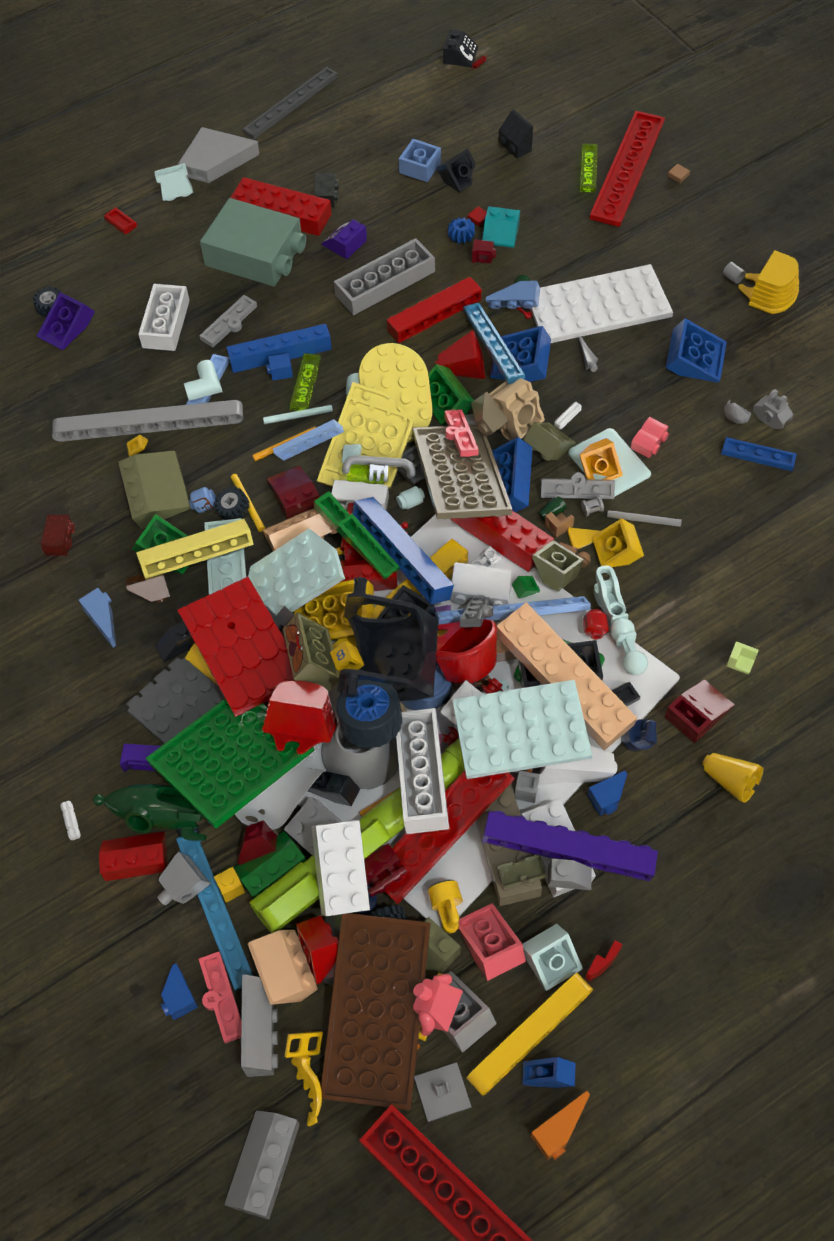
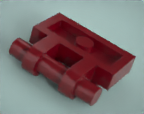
M389 843L364 860L367 886L372 882L374 883V886L368 889L372 897L379 892L383 893L386 891V887L395 881L399 882L402 879L401 877L408 873L404 865L397 870L395 869V866L401 863ZM389 871L391 873L381 881L379 880V877Z

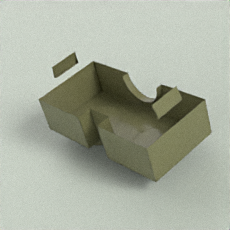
M540 855L525 858L517 863L509 862L498 865L497 868L504 889L521 885V880L527 879L529 883L546 878Z

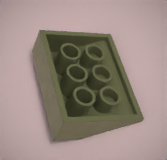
M175 451L137 454L118 462L132 519L141 529L147 527L155 514L165 520L191 509Z

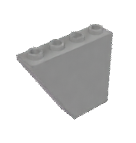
M201 127L178 165L185 163L188 178L210 183L258 156V141Z

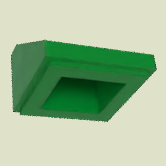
M518 576L512 583V587L519 599L540 592L533 576Z

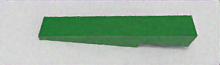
M329 491L314 501V508L384 579L400 569L399 565L353 514L350 515Z

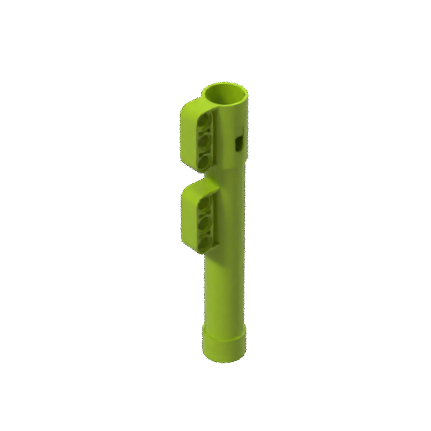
M459 739L448 746L441 755L445 791L465 771ZM401 787L358 819L360 822L364 860L405 828ZM315 854L305 862L297 864L278 881L249 902L256 915L271 933L281 930L319 899Z

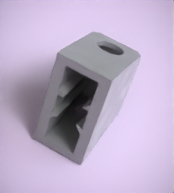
M178 852L159 877V882L165 889L157 898L164 905H167L172 899L184 904L211 883L189 855Z

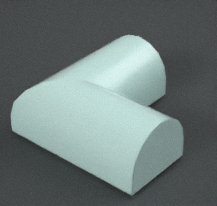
M203 360L198 363L197 371L200 379L184 383L189 401L222 392L214 364L210 360Z

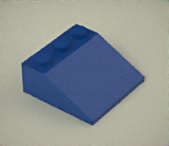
M685 318L673 328L666 368L679 376L718 383L721 379L726 341Z
M543 326L501 336L525 374L526 381L532 382L546 378L551 338ZM493 360L490 377L505 380Z

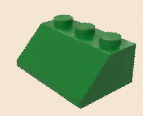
M436 364L428 374L432 413L440 424L445 426L447 425L444 417L445 411L462 410L464 415H466L472 408L471 402L474 400L448 367Z
M283 831L277 836L276 850L242 865H237L234 870L250 894L255 898L297 864L305 862L306 858L291 838Z

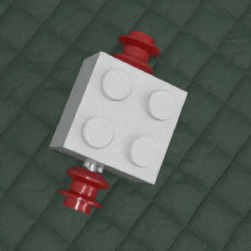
M488 678L489 684L487 686L482 685V690L486 694L503 691L501 689L503 685L495 678L492 680ZM465 681L440 712L452 721L457 728L453 699L484 695L485 693H481L468 681ZM448 727L449 733L442 734L444 736L443 741L449 746L459 739L458 729L454 727Z

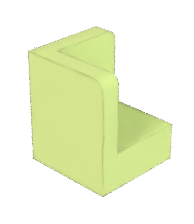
M736 641L727 667L749 674L759 650Z

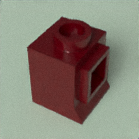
M474 240L472 263H492V259L496 258L497 249H494V241Z

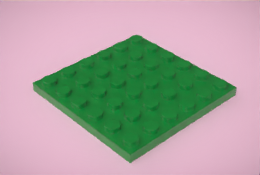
M223 699L146 757V760L216 829L315 750L312 747L304 754H298L297 748L300 744L290 741L285 744L284 750L278 751L273 736L262 730L268 707L262 703L235 717L226 699Z

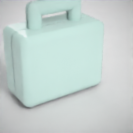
M608 428L570 448L568 454L584 472L579 454L590 444L607 438L614 442L623 476L613 479L615 480V497L648 479L651 476V471L614 429ZM593 474L594 478L598 480L606 478V476Z

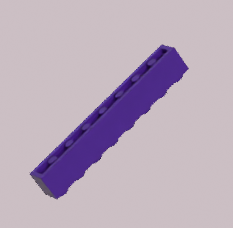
M489 811L482 837L483 843L551 859L574 860L590 868L650 881L655 876L658 851L652 850L650 846H635L625 840L614 841L604 835L592 836L582 830L575 832L568 830L565 826L557 825L554 827L547 825L544 821H528L523 816L511 817L501 811Z

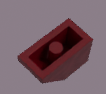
M264 820L245 828L239 849V865L276 850L277 835Z

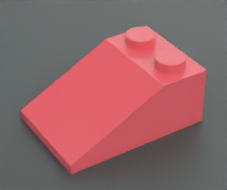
M493 903L459 919L458 930L487 981L526 962L523 944Z

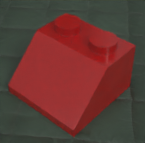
M321 915L296 924L300 945L307 958L316 984L321 983L335 965L339 945L337 937L332 936L330 924L328 922L325 923Z

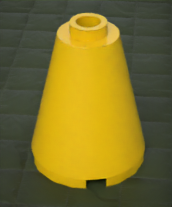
M716 753L707 755L702 764L707 774L735 798L744 803L752 797L755 792L753 788L755 784L759 785L763 775V767L759 764Z

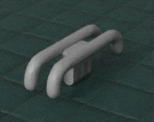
M354 455L347 458L342 466V473L348 474L350 466L353 464L370 465L369 481H373V474H376V481H380V475L384 474L383 482H387L388 467H402L406 469L409 479H412L416 474L413 463L403 458Z

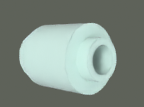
M417 486L401 492L396 499L402 510L405 508L408 510L423 503L425 495L421 488L418 489Z

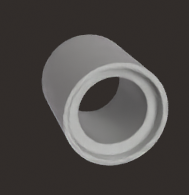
M730 262L723 270V275L735 284H738L746 273L733 262Z

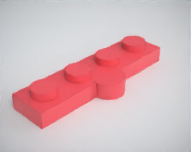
M445 411L444 417L448 424L445 437L449 440H454L460 457L478 455V446L463 411Z
M220 951L199 959L209 990L204 994L202 1003L207 1010L215 1011L220 1031L226 1044L242 1037V1020Z

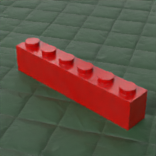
M471 277L461 280L426 300L420 301L418 304L387 319V331L399 344L462 311L464 306L481 301L482 289Z

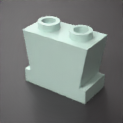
M185 163L155 171L156 181L161 184L163 201H172L176 197H187L193 193L192 185L187 177L188 172Z

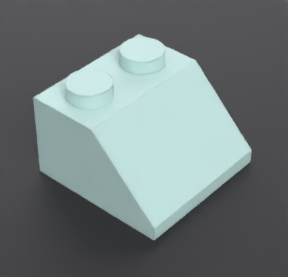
M558 924L553 925L523 943L525 958L546 991L583 969L569 934Z

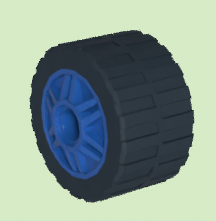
M360 680L358 681L357 697L344 696L345 689L341 691L340 696L337 698L336 710L341 731L350 743L361 748H378L388 744L400 732L403 721L398 693L391 684Z

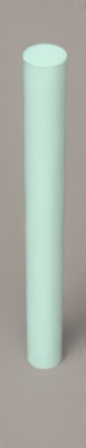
M332 405L264 417L263 420L265 425L333 412Z

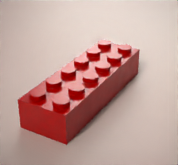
M245 177L242 178L230 197L300 219L302 232L320 236L332 215L331 203L328 199Z
M512 511V515L450 519L527 572L536 566L532 558L533 555L555 539L514 511Z

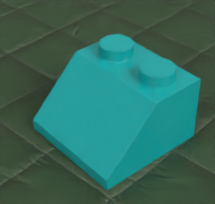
M488 206L482 240L494 241L496 246L514 248L519 229L520 210Z

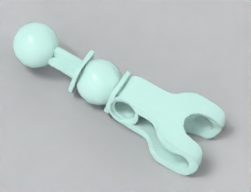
M601 566L596 571L597 583L594 585L593 591L596 602L608 617L611 636L616 640V646H623L626 654L623 659L624 669L631 675H640L648 667L647 657L644 653L637 651L634 642L637 634L634 624L628 619V614H625L626 607L620 594L618 579L613 568ZM601 574H609V580L604 581Z

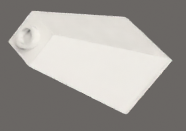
M590 746L592 759L532 768V773L540 774L539 784L599 782L615 775L617 763L614 761V754Z

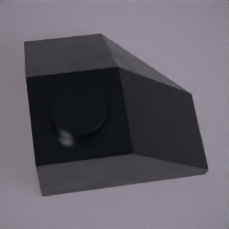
M468 148L436 167L442 180L458 193L472 185L473 178L471 177L472 171L475 168V161Z

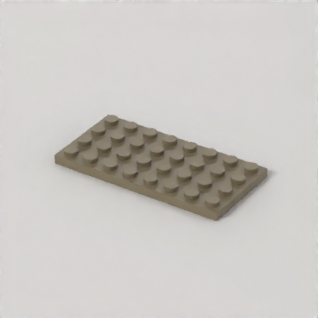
M469 425L479 449L478 455L470 457H460L454 440H449L445 437V431L448 426L413 428V437L437 519L512 515V506L486 435L480 432L478 425Z

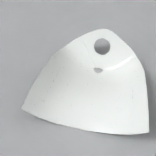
M297 764L235 813L236 817L246 825L264 820L272 830L281 827L308 789L326 769H310ZM261 809H264V810H265V814L263 815V814L259 813L258 811L261 810ZM253 816L256 817L258 821L251 822L248 821L245 817Z

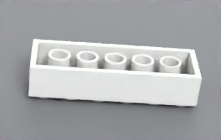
M436 709L402 712L403 721L396 739L406 834L449 829Z

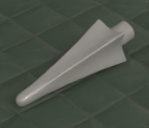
M579 337L586 370L590 368L592 372H595L598 369L596 365L598 358L588 348L583 338Z

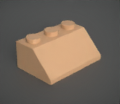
M279 930L248 943L270 1005L301 1002L318 990L295 930Z

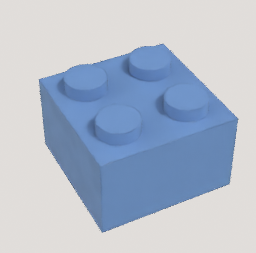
M412 139L399 157V173L428 182L436 171V167L441 163V148Z

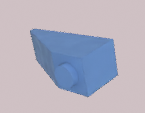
M97 588L79 599V602L84 612L114 648L116 646L112 608L109 604L111 599L106 592L102 593Z

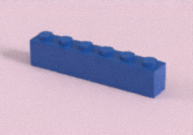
M326 324L227 347L233 373L269 364L268 356L289 353V358L294 359L332 350L330 334Z

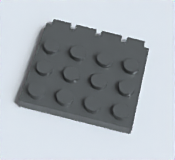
M176 657L167 666L170 670L169 672L163 669L153 678V681L156 683L155 685L149 682L138 692L142 696L141 698L135 695L125 704L129 708L127 710L128 713L163 744L225 699L219 686L185 658L181 660Z

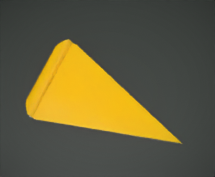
M569 527L568 536L571 546L580 549L593 543L592 537L600 531Z

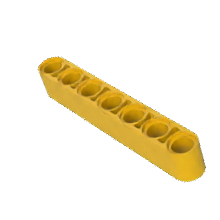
M575 973L467 1076L468 1081L484 1096L593 991V988L578 973Z

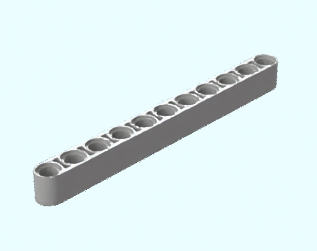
M238 400L56 418L52 422V438L56 441H72L237 424L243 421V404Z

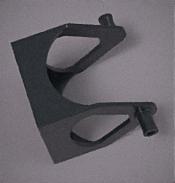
M355 577L354 591L349 593L346 598L344 617L352 627L356 647L364 666L359 670H341L337 691L341 693L345 689L344 696L357 697L358 681L370 680L391 684L398 693L399 701L434 698L439 620L415 604L366 594L367 579ZM368 604L409 612L405 616L391 619H373L357 615L359 606Z

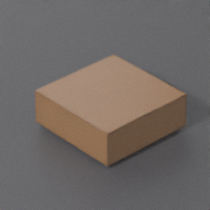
M679 164L675 165L668 172V177L678 183H681L690 175V170Z

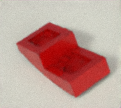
M615 940L605 959L596 955L585 980L591 981L601 975L617 958L623 944Z

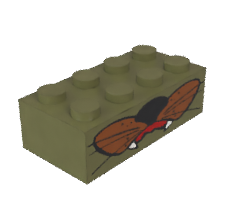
M297 612L283 628L293 678L295 681L316 683L326 688L329 692L338 683L340 674L330 654L333 646L329 630Z

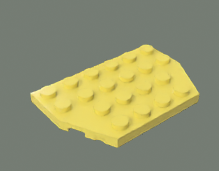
M352 382L338 421L343 426L344 432L332 437L317 478V483L333 487L334 480H346L349 482L382 484L390 489L398 467H388L387 482H383L384 474L380 475V481H376V474H373V481H369L370 465L353 464L350 466L349 473L343 474L342 455L344 445L361 444V456L402 458L414 425V419L404 412L386 392Z

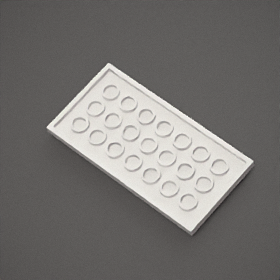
M651 264L541 287L539 305L530 309L536 326H543L551 338V343L673 316L671 306Z

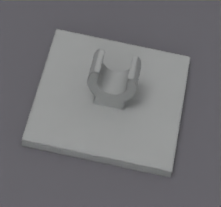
M457 1062L414 1077L428 1122L471 1108Z

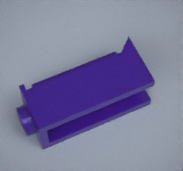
M124 744L120 761L123 772L129 769L156 771L148 764L146 757L161 746Z

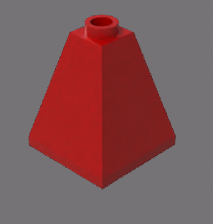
M470 331L438 355L436 364L448 367L455 376L477 379L486 378L483 353L474 331Z

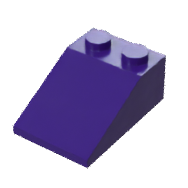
M59 292L37 337L64 350L88 326L95 311L85 304Z

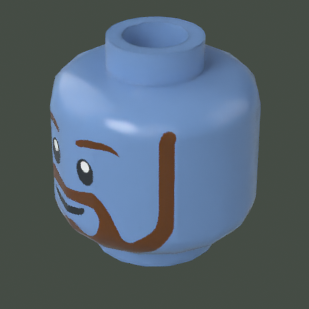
M203 487L191 492L189 500L191 509H195L199 514L215 507L214 502H216L213 490Z

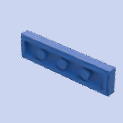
M728 437L725 438L721 455L793 471L797 455L796 453Z

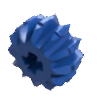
M458 217L457 220L452 219V222L449 223L448 236L452 239V242L457 241L458 244L460 242L465 244L466 241L471 242V239L474 238L475 226L470 219L466 220L465 217L463 219Z

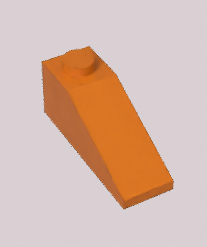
M588 1091L584 1092L531 1133V1138L547 1160L551 1157L556 1160L566 1152L564 1147H566L590 1096Z

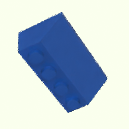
M519 437L492 450L512 506V511L514 512L529 506L533 448Z

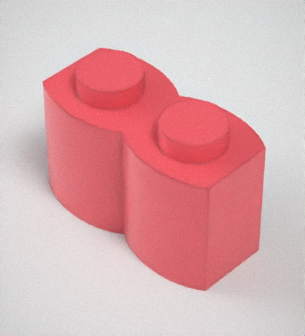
M649 417L632 440L631 449L648 458L652 454L656 455L660 448L659 444L661 442L664 443L669 436L667 432L668 426Z

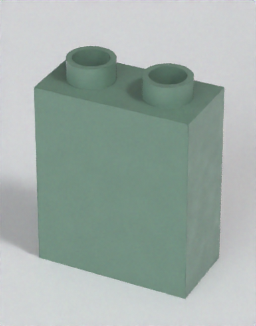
M229 198L201 239L200 245L205 266L275 287L282 275L287 276L290 273L294 255L303 252L306 245V235L301 233L300 219L297 217Z

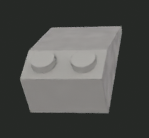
M450 971L448 974L451 975L452 982L449 985L463 992L448 1032H443L463 1053L497 1023L489 1007Z

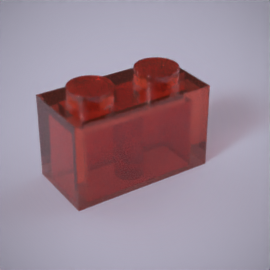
M47 515L41 542L45 555H68V550L72 547L71 535L75 531V524L71 521L69 515Z

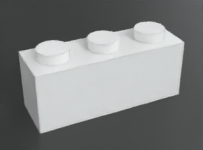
M334 480L331 493L345 510H347L348 503L354 504L355 500L374 497L385 510L387 509L389 491L386 485Z

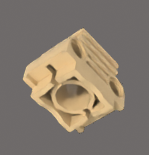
M521 378L512 384H508L505 381L489 393L508 419L500 427L502 435L509 441L517 437L522 439L534 422H543L545 420L540 408L538 392L532 389L531 382Z

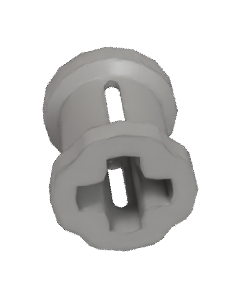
M596 496L595 499L589 501H581V508L585 516H589L593 512L604 511L603 501L600 496Z

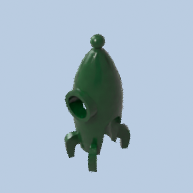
M151 783L134 784L113 791L106 795V797L101 794H96L93 797L94 805L101 806L104 804L110 812L125 820L126 825L137 833H148L152 828L181 830V836L185 840L200 842L207 839V835L194 832L195 828H199L196 821H201L202 815L197 814L199 812L172 786Z

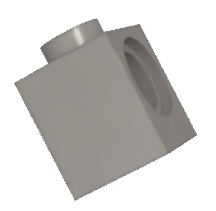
M519 770L515 789V798L517 800L535 803L540 774Z

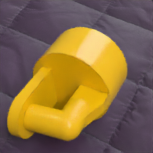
M443 880L431 885L427 893L432 910L438 911L443 930L451 934L456 932L459 927V915L456 906L463 902V898L457 881Z

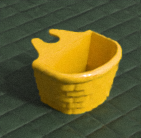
M774 250L760 274L747 273L745 278L754 281L755 286L747 287L740 284L738 289L749 298V306L770 314L781 313L791 307L799 293L798 262L795 258Z

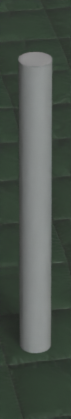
M610 510L607 512V518H622L624 520L681 527L682 519Z

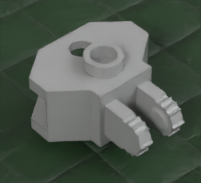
M776 389L772 390L769 396L765 395L754 405L753 411L759 420L772 429H782L786 421L792 420L794 414L789 408L788 402H786L787 397L785 395L782 397L777 396L778 391Z

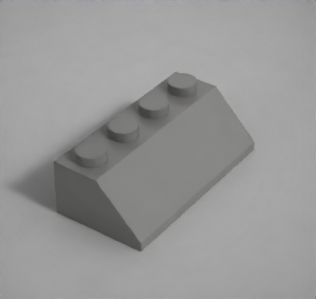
M242 975L241 1068L247 1077L274 1075V1068H278V1054H274V1045H278V1032L274 1031V1023L278 1022V1009H274V1004L270 1005L260 977Z
M255 1112L224 1204L225 1206L261 1218L270 1219L300 1124L296 1119L272 1112Z

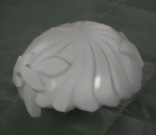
M729 400L724 406V413L727 419L737 424L747 423L751 412L736 403L731 404V400Z

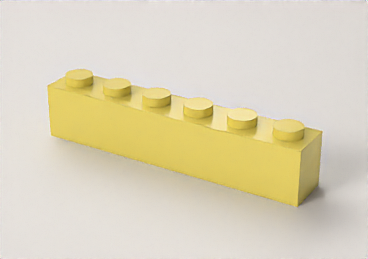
M241 519L136 552L144 577L148 579L254 544L250 528L245 519Z

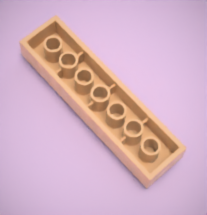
M527 602L496 626L498 639L542 685L575 680L587 733L604 751L634 726L637 717Z

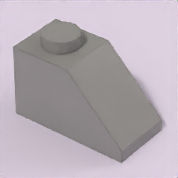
M552 859L548 865V887L591 890L592 868L574 860Z

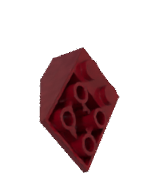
M704 679L681 694L670 704L665 718L693 743H696L735 704Z

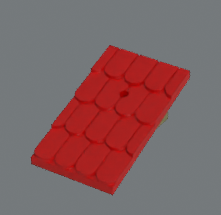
M248 576L224 587L222 590L220 589L205 598H201L178 609L180 617L235 717L268 701L280 683L295 681L286 641Z

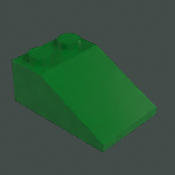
M155 514L132 550L139 552L187 537L188 535ZM188 566L173 571L183 575Z

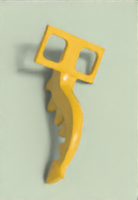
M321 1031L288 1034L285 1057H293L291 1063L298 1069L296 1074L297 1080L303 1079L304 1090L310 1089L308 1097L313 1099V1102L310 1103L312 1112H308L307 1126L317 1123V1116L322 1104L320 1082L310 1067L311 1057H309V1055H318L320 1053L323 1034ZM311 1037H318L315 1050H308ZM300 1038L298 1050L296 1052H289L292 1039Z

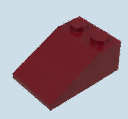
M300 466L267 478L287 519L314 508V501L320 498L313 482Z

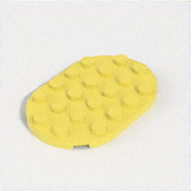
M396 343L381 344L371 349L364 356L358 372L359 384L386 392L404 412L414 419L413 428L428 427L432 418V401L428 371L422 358L409 347ZM413 428L407 443L414 441Z

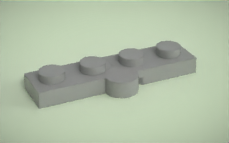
M243 295L200 335V340L214 347L229 332L240 331L242 329L241 321L257 307V303Z
M581 472L572 474L571 479L541 478V498H556L559 496L561 498L595 499L596 496H600L601 499H614L615 480L585 479Z

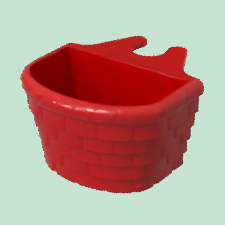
M484 619L481 627H460V621L438 625V630L447 631L446 634L438 636L436 661L444 677H446V681L462 684L468 681L472 684L486 677L494 669L497 663V627L494 621Z
M286 681L277 685L269 699L262 730L273 736L278 751L284 750L287 742L295 741L300 744L297 748V753L304 754L318 743H329L337 727V719L331 706L328 690L321 685L306 681Z

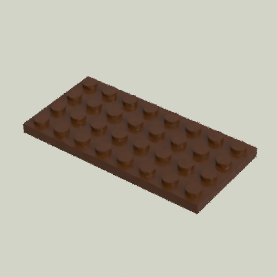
M349 913L342 914L321 1083L322 1099L389 1107L392 1104L398 1109L411 1110L420 1030L419 1015L413 1010V1005L417 998L413 990L417 984L425 980L431 923Z

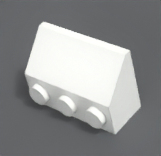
M455 562L452 579L454 587L451 601L457 604H468L473 596L484 595L485 598L490 597V606L506 605L509 603L512 571Z

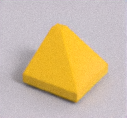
M138 435L127 442L129 457L144 450L148 439Z

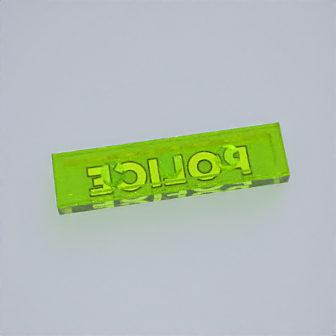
M582 144L580 192H596L598 144Z
M304 353L290 403V410L301 411L308 409L321 355Z

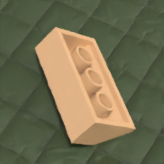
M315 508L262 530L273 551L309 528L322 539L328 533H338Z

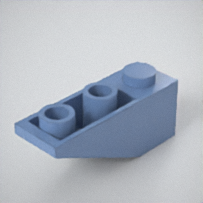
M520 281L487 296L486 302L493 309H499L500 307L515 309L516 307H524L526 309L538 307L540 286L537 281Z

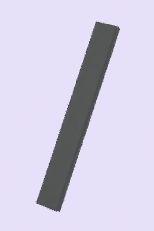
M328 67L324 68L244 127L243 133L253 140L338 78L337 73Z

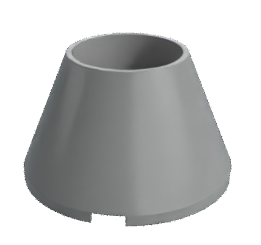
M338 722L331 741L323 743L322 757L327 772L350 776L360 789L370 790L382 786L399 769L396 737L381 747H374L363 753H352L344 748L348 739L344 737Z

